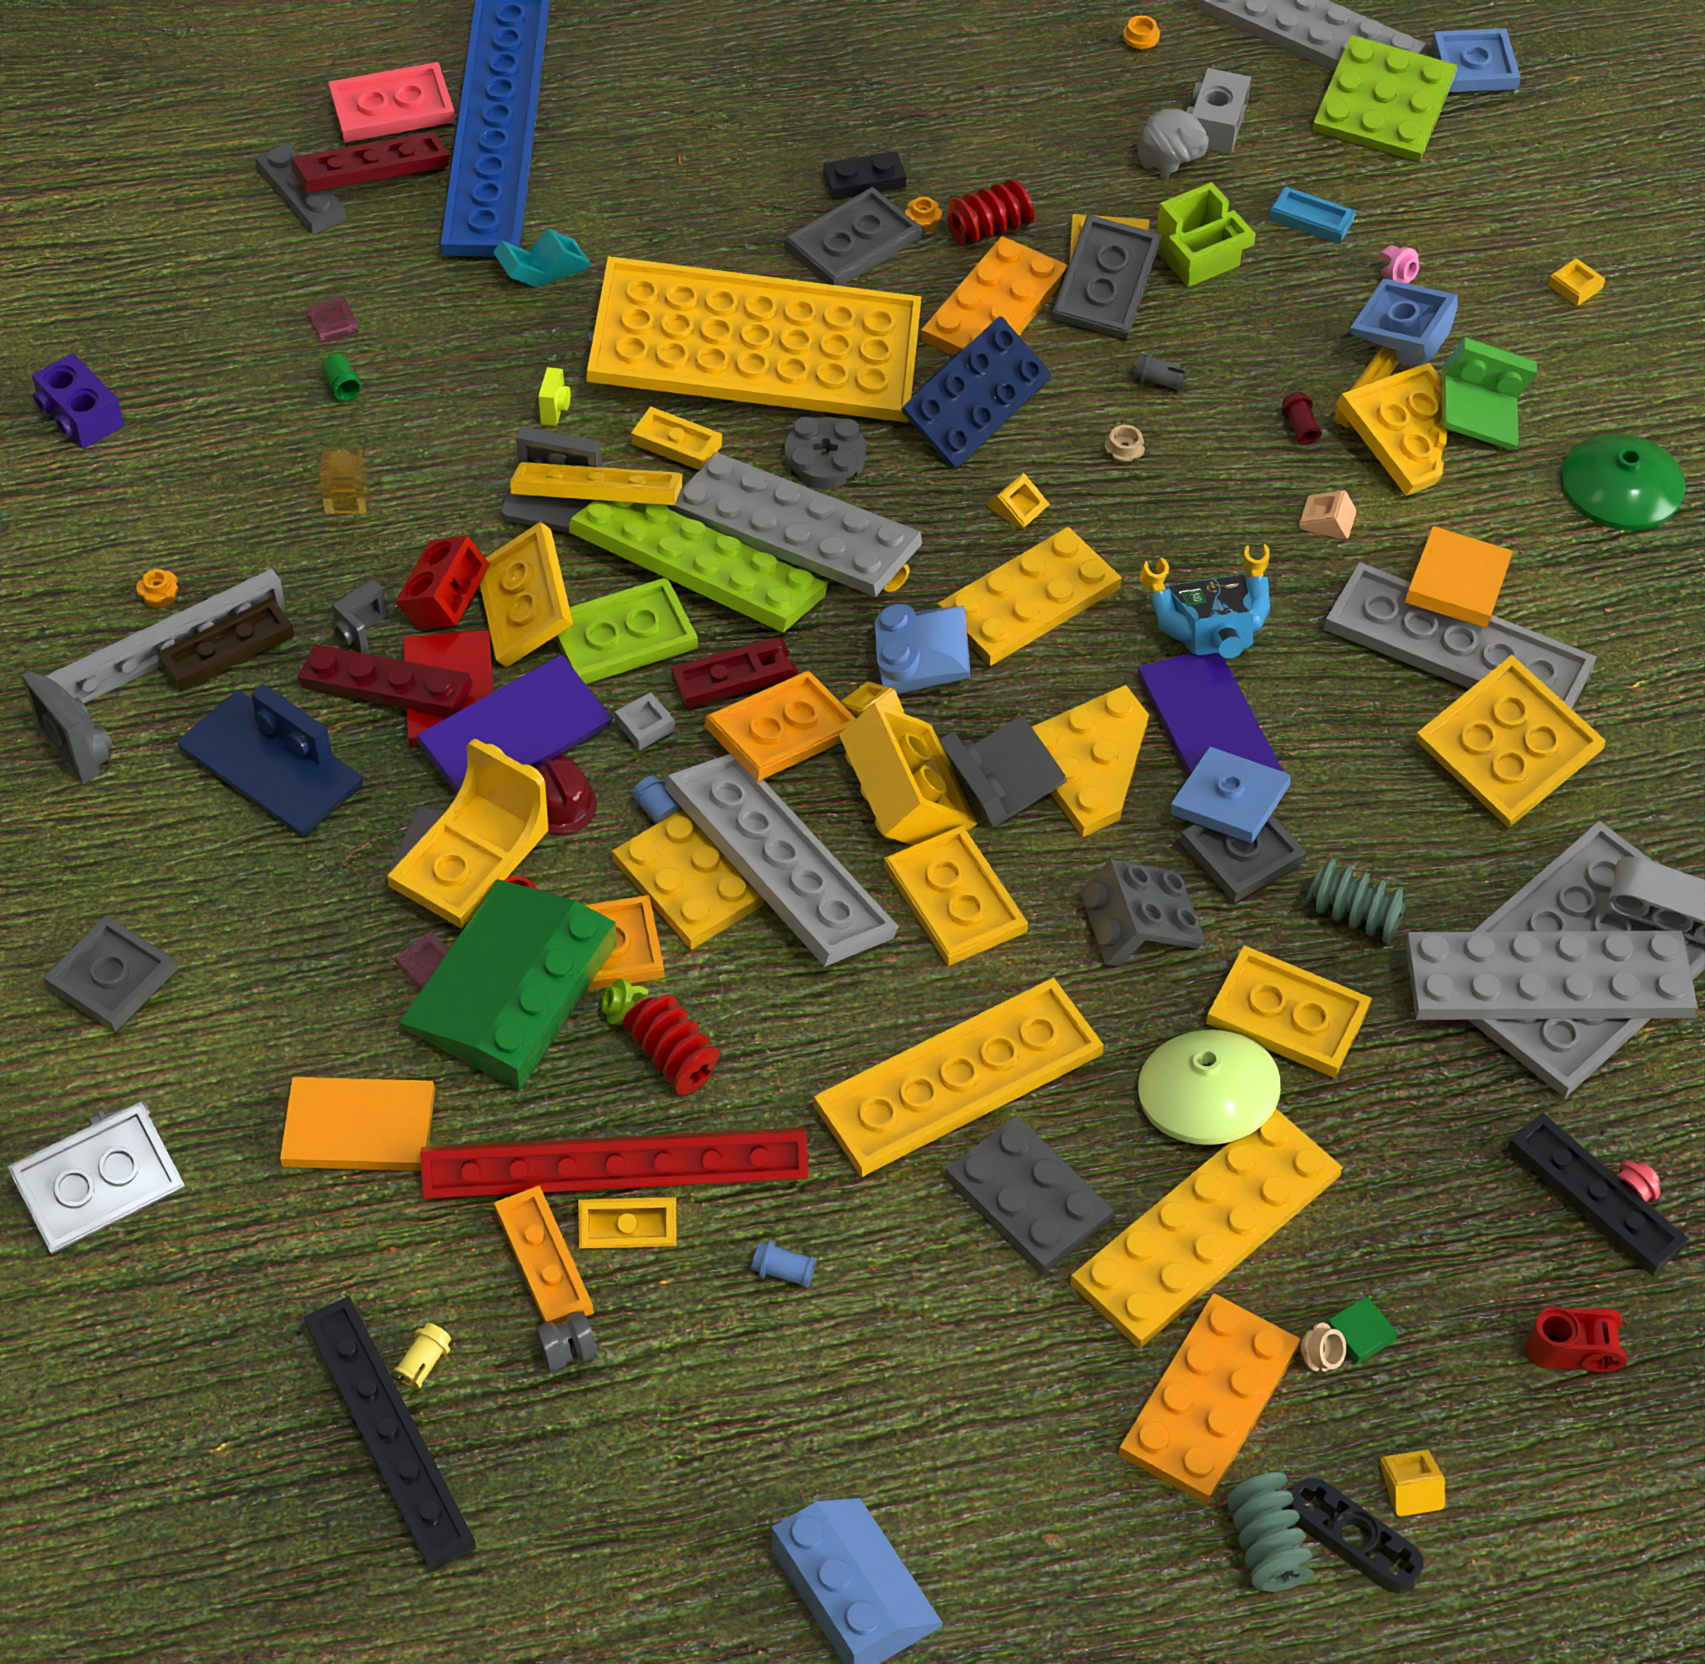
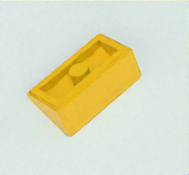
M676 1197L590 1198L578 1200L579 1249L677 1246Z

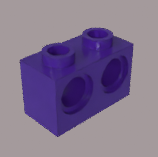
M74 353L32 374L36 390L32 396L36 406L43 415L50 414L54 418L61 434L65 438L72 437L82 449L124 427L118 398Z

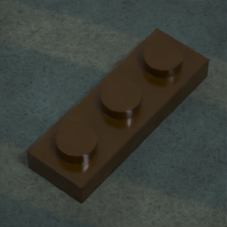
M270 598L157 654L161 666L181 692L295 635L291 622L273 598Z

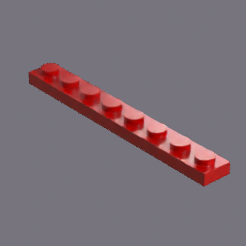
M806 1127L422 1147L420 1151L423 1199L518 1194L539 1185L542 1192L809 1179Z

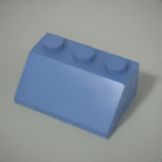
M860 1498L816 1501L772 1526L773 1554L843 1664H879L942 1627V1621Z

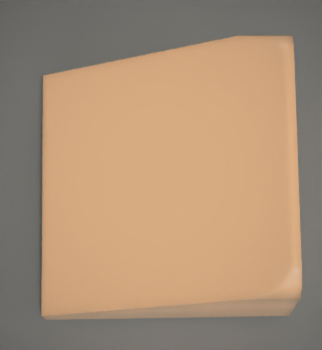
M1346 490L1309 495L1299 522L1301 530L1338 539H1348L1355 519L1356 509Z

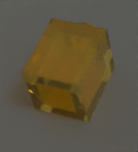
M364 449L322 450L319 482L325 514H367L369 478Z

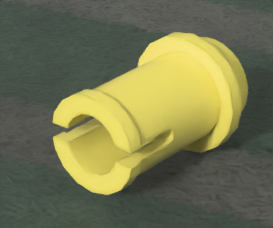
M426 1323L424 1328L416 1329L414 1332L415 1341L392 1372L396 1379H400L403 1375L404 1377L400 1382L414 1390L421 1388L423 1381L439 1357L446 1356L450 1351L448 1344L451 1341V1337L442 1328L432 1323Z

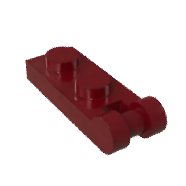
M781 638L769 639L671 667L672 680L685 710L779 684L799 675L795 663L792 660H788L789 650L785 641ZM766 662L769 665L762 666L761 663Z

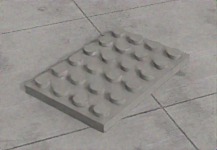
M1598 821L1472 932L1665 931L1614 912L1608 905L1617 861L1628 856L1652 860L1601 821ZM1684 937L1693 981L1705 970V944ZM1651 1018L1467 1020L1566 1098Z

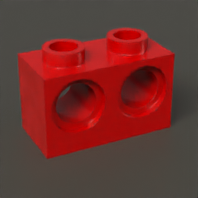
M468 535L430 540L395 602L418 631L457 626L487 572L490 563Z

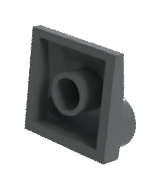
M31 671L22 674L21 676L38 730L82 784L97 777L100 764L110 759L108 750L113 747V743L106 730L100 724L94 727L83 702L78 697L73 699L57 682Z

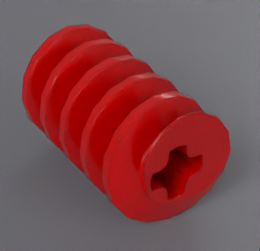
M1015 179L1007 180L1003 185L1000 183L992 185L990 189H980L976 194H965L962 199L959 197L951 199L947 206L949 231L960 247H965V235H967L972 243H977L980 240V231L986 239L993 237V225L999 234H1003L1007 231V222L1013 229H1018L1021 226V218L1027 225L1034 223L1035 220L1031 199L1022 184Z
M672 994L659 998L650 997L643 999L626 1013L623 1019V1027L629 1033H632L633 1040L639 1046H642L645 1055L653 1059V1065L660 1072H663L666 1081L674 1085V1091L680 1096H688L702 1087L710 1078L713 1067L720 1058V1051L715 1046L708 1047L709 1038L704 1033H698V1024L693 1020H688V1012L683 1007H677L678 1000Z

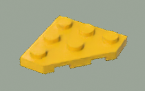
M1429 362L1342 393L1336 405L1406 496L1437 483L1443 474L1444 462H1441L1442 450L1446 446L1448 429L1442 426L1441 377Z
M1127 685L1032 726L1067 778L1065 784L1050 792V794L1082 837L1119 821L1122 816L1126 795L1132 781L1149 719V714Z

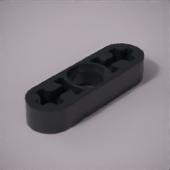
M1305 1479L1295 1486L1292 1492L1294 1500L1288 1509L1296 1510L1299 1513L1300 1519L1296 1523L1299 1528L1386 1591L1401 1594L1412 1590L1416 1586L1423 1570V1557L1416 1546L1321 1479ZM1315 1497L1319 1498L1322 1501L1321 1509L1315 1508L1311 1513L1304 1509L1305 1501L1310 1502ZM1335 1511H1339L1341 1514L1337 1517L1331 1530L1327 1527L1329 1518L1333 1519ZM1350 1524L1359 1525L1367 1531L1370 1541L1361 1547L1351 1546L1343 1539L1341 1535L1342 1528ZM1380 1541L1384 1544V1547L1381 1553L1378 1552L1377 1557L1374 1561L1370 1557L1375 1552L1377 1544ZM1401 1558L1408 1563L1406 1570H1401L1395 1575L1389 1571L1391 1562H1397Z

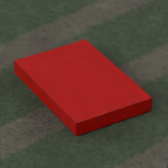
M489 630L403 637L405 661L469 673L473 685L460 711L494 692ZM407 708L409 747H420L417 743V734L449 716Z

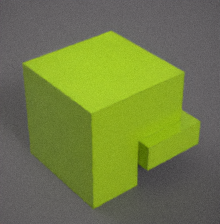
M1212 182L1159 204L1156 233L1162 235L1158 254L1187 287L1240 266L1242 250L1253 246L1256 233L1235 210L1228 212L1229 200Z

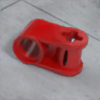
M1549 1307L1539 1314L1525 1343V1350L1529 1359L1537 1366L1545 1369H1575L1607 1373L1617 1371L1627 1364V1354L1620 1348L1618 1329L1622 1326V1317L1614 1309ZM1545 1334L1555 1336L1560 1342L1550 1340Z

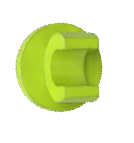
M617 979L612 986H608L605 989L602 997L601 1007L603 1013L606 1014L607 1021L618 1026L623 1024L626 1013L635 1004L648 996V990L641 986H631L628 980Z

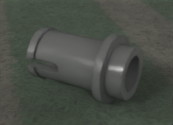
M1150 352L1148 355L1140 353L1133 377L1139 378V383L1144 384L1146 380L1179 391L1186 372V366H1179L1153 358V353Z

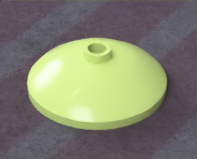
M1223 1030L1194 1031L1170 1039L1148 1057L1139 1075V1100L1150 1122L1168 1136L1193 1144H1222L1251 1134L1270 1118L1280 1097V1076L1273 1058L1255 1041L1243 1035Z

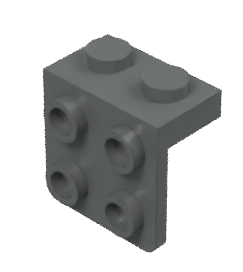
M524 426L519 428L516 436L518 465L521 462L602 467L601 446L598 440L550 432L544 429ZM509 488L501 508L502 518L506 521L531 526L541 521L552 530L569 533L570 519L593 500L511 494V489Z
M1110 859L1080 890L1105 964L1120 966L1145 940L1189 948H1198L1205 941L1182 877L1175 871Z

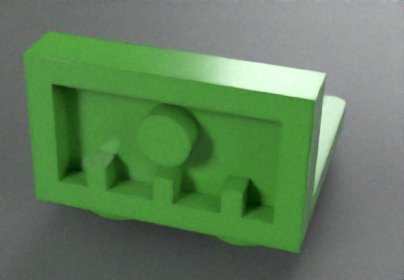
M1464 337L1441 367L1442 426L1445 429L1514 450L1519 444L1517 398L1536 376L1537 361Z

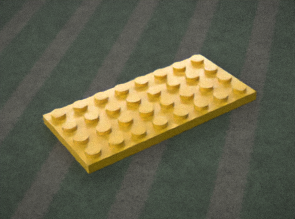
M608 256L588 362L587 382L908 423V418L902 413L901 407L912 396L922 296Z

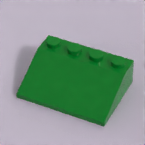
M498 879L408 1009L399 1025L406 1031L520 1092L594 980V977L615 948L616 922L575 900Z

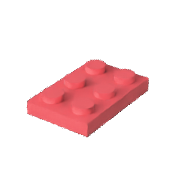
M439 62L328 82L344 143L455 122L453 105Z

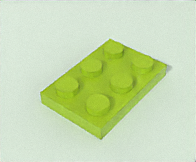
M667 578L569 607L573 625L555 636L563 656L585 684L698 649V637Z

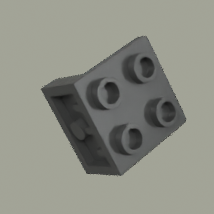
M1019 716L974 745L971 741L963 745L954 731L939 740L950 765L993 828L1067 782L1064 772L1024 716Z

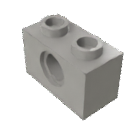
M1207 68L1203 83L1196 82L1192 96V104L1195 106H1188L1186 112L1197 118L1205 129L1206 135L1209 137L1208 150L1232 154L1248 105L1251 84L1250 76Z

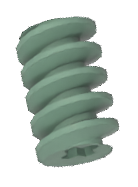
M1332 857L1318 871L1307 894L1304 907H1308L1316 899V912L1323 915L1333 906L1332 917L1333 920L1338 922L1342 921L1350 913L1349 927L1357 929L1366 921V934L1372 937L1383 928V942L1389 944L1402 921L1407 904L1402 902L1403 888L1398 887L1388 896L1386 895L1387 881L1383 879L1373 889L1369 888V873L1365 872L1357 881L1352 880L1353 866L1348 865L1338 874L1336 873L1337 859Z
M1282 1472L1265 1473L1248 1478L1234 1488L1227 1497L1228 1508L1234 1513L1233 1525L1238 1532H1241L1239 1534V1544L1244 1551H1247L1244 1558L1245 1563L1250 1570H1253L1250 1577L1251 1583L1256 1589L1266 1592H1278L1293 1588L1306 1582L1315 1574L1312 1569L1300 1567L1311 1559L1312 1553L1308 1548H1294L1305 1540L1306 1535L1302 1529H1288L1299 1521L1300 1516L1296 1510H1282L1294 1500L1293 1494L1290 1491H1276L1285 1486L1288 1481L1287 1476Z

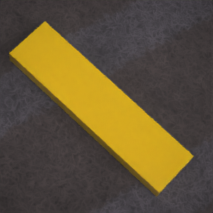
M521 462L510 480L511 494L675 505L682 489V474L677 472Z

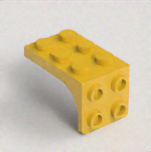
M472 739L466 746L467 770L465 778L450 807L387 875L389 887L461 929L472 918L498 879L504 881L548 832L545 781L540 772L528 764L522 765L506 756L497 746L485 744L478 739Z

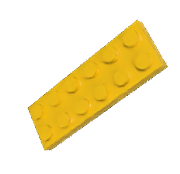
M1053 977L815 1095L814 1107L860 1176L863 1177L1102 1056L1104 1044Z
M1275 1108L1273 1114L1260 1128L1243 1138L1229 1142L1071 1275L1070 1285L1140 1350L1340 1177L1343 1167Z

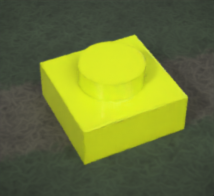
M551 367L546 369L538 395L540 420L543 425L557 426L561 410H568L571 391L570 387L564 385L563 369Z

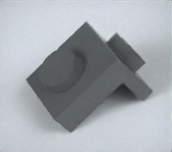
M374 579L359 588L351 590L345 597L332 604L335 619L332 627L336 637L343 645H351L360 653L369 651L366 629L388 616L384 588Z

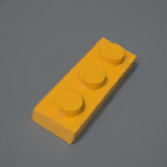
M540 1185L494 1202L498 1219L543 1322L550 1321L554 1324L565 1322L568 1315L582 1310L586 1316L594 1314L591 1299Z

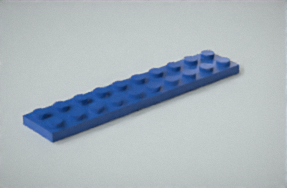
M475 0L441 237L442 255L496 257L493 251L501 241L521 248L551 0Z

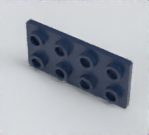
M999 316L912 394L911 399L901 407V411L951 469H956L1042 387L1052 375L1002 316Z
M265 684L257 688L251 694V697L240 690L235 691L177 741L181 751L300 836H305L363 784L361 774L332 755L327 727Z

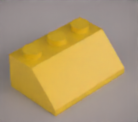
M874 702L839 734L846 750V760L854 768L861 784L860 791L869 802L876 817L875 825L879 832L887 839H895L913 846L961 825L966 830H970L977 825L976 819L931 724Z

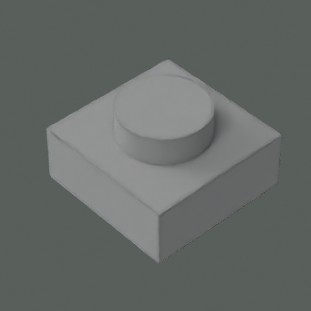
M652 692L615 711L616 724L638 750L676 731L675 719Z

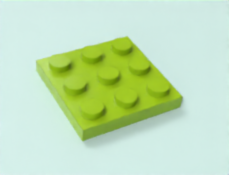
M1350 35L1313 122V131L1420 162L1455 78L1457 64Z

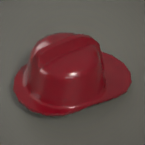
M562 754L552 760L543 758L541 765L536 769L545 781L548 817L547 833L557 835L577 833L588 826L595 816L597 801L594 791L584 773L571 758Z

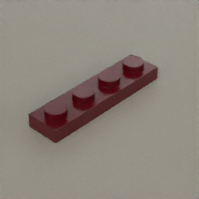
M435 132L292 157L291 170L304 191L308 193L448 167L449 153Z
M314 644L297 676L302 688L449 717L460 711L473 685L469 673Z

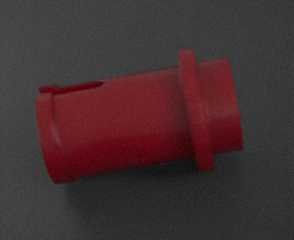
M1293 392L1287 395L1282 401V415L1289 419L1299 444L1308 445L1314 443L1321 437L1322 431L1317 425L1311 410L1313 407L1311 398L1303 392Z

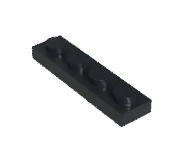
M1543 1112L1511 1138L1507 1148L1652 1276L1685 1248L1689 1238Z

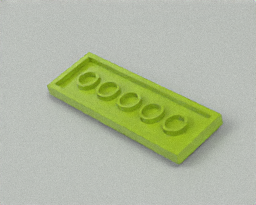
M594 500L570 519L569 533L782 633L814 607L826 594L828 582L813 576L810 572L797 569L776 559L775 556L769 553L758 551L741 543L735 537L726 536L706 527L700 521L680 515L663 504Z

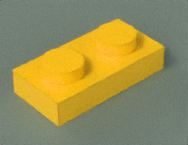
M650 406L631 432V444L700 470L721 448L722 433Z

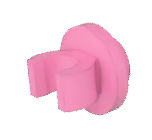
M1390 245L1378 253L1379 258L1385 259L1390 263L1380 270L1381 275L1385 278L1409 283L1416 277L1419 271L1418 254L1414 249L1409 247L1399 249L1396 246Z

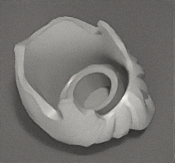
M1166 108L1148 117L1143 125L1137 144L1138 159L1141 161L1142 167L1144 169L1156 167L1161 171L1160 178L1168 180L1170 174L1177 171L1181 163L1200 158L1205 154L1208 148L1209 137L1206 135L1205 129L1198 119L1181 109Z

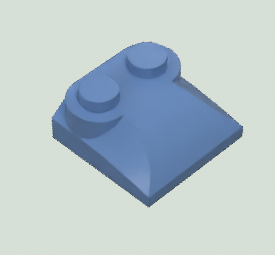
M1383 278L1351 325L1350 334L1394 349L1397 360L1405 365L1420 366L1429 362L1435 356L1450 333L1458 308L1457 294Z
M895 604L885 608L876 618L877 662L883 686L893 688L897 694L971 678L966 611L963 606L915 612L908 605Z

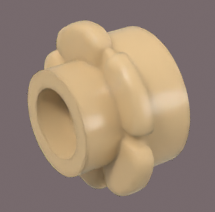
M1131 425L1115 427L1110 433V439L1105 441L1106 452L1112 454L1113 458L1120 462H1130L1134 459H1139L1145 451L1142 433Z
M1326 1323L1315 1324L1313 1330L1307 1331L1301 1341V1353L1306 1365L1312 1371L1320 1370L1322 1372L1338 1368L1343 1363L1346 1355V1341L1343 1334L1337 1329H1331Z

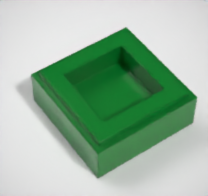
M1367 1296L1329 1319L1327 1323L1331 1329H1337L1343 1334L1346 1341V1353L1356 1365L1395 1342L1398 1334Z

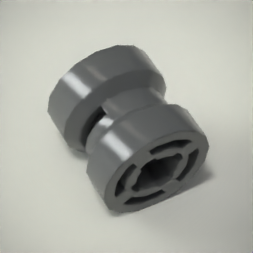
M583 1310L568 1315L565 1322L554 1324L549 1321L535 1326L538 1344L549 1373L564 1369L569 1361L575 1359L585 1362L598 1357L595 1340Z

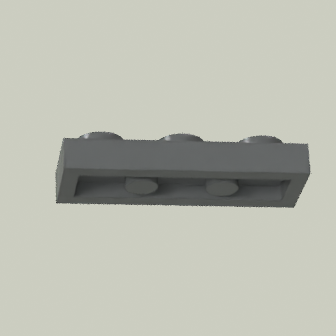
M289 143L255 157L258 171L313 235L347 220L344 206L329 189L308 193L304 191L291 170L292 157L299 156V154Z

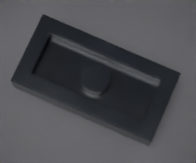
M897 151L823 163V175L832 200L855 197L871 187H874L879 192L906 188L907 176Z

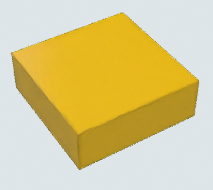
M1575 258L1550 275L1548 286L1575 306H1578L1603 289L1605 278Z

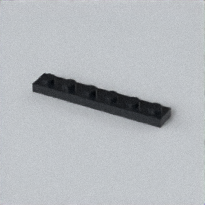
M350 1296L304 1316L306 1327L429 1572L476 1550L475 1540Z

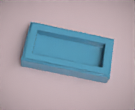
M1284 186L1270 209L1269 220L1340 244L1354 221L1356 210Z

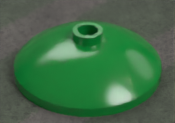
M1603 434L1582 441L1569 452L1561 472L1563 492L1571 505L1591 521L1618 530H1644L1663 524L1678 511L1686 490L1685 477L1677 461L1659 445L1631 434Z

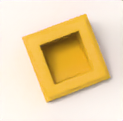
M1022 473L986 505L993 512L1022 530L1050 504L1025 473Z
M869 681L840 701L856 719L874 702L904 713L895 689Z
M1429 1450L1380 1458V1466L1393 1509L1397 1516L1438 1511L1444 1508L1445 1478Z

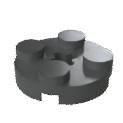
M802 417L795 422L794 429L788 434L785 441V464L790 473L793 470L796 474L800 475V481L811 487L829 489L847 484V478L853 476L856 472L858 476L863 471L866 463V442L859 432V425L852 419ZM820 450H832L829 452V456H821Z

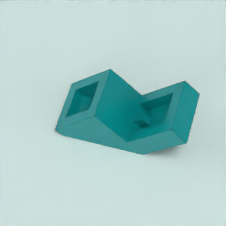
M547 228L530 251L505 241H501L493 251L509 277L536 288L586 270L591 264L574 239Z

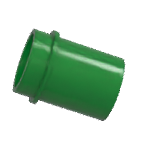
M343 354L328 356L323 361L321 369L329 383L331 393L341 401L354 399L361 391L359 375L354 372L347 357Z

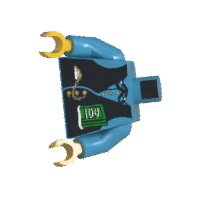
M1263 544L1262 559L1260 560L1251 558L1249 556V545L1245 547L1242 564L1244 569L1251 573V577L1248 579L1245 574L1166 585L1165 590L1164 580L1168 574L1169 565L1163 558H1159L1156 564L1158 574L1152 573L1149 570L1147 561H1145L1139 575L1141 584L1153 591L1150 599L1161 631L1183 642L1192 654L1195 655L1219 652L1224 658L1238 656L1243 649L1249 648L1253 644V632L1261 629L1270 611L1268 577L1263 576V572L1268 566L1270 555L1266 544Z

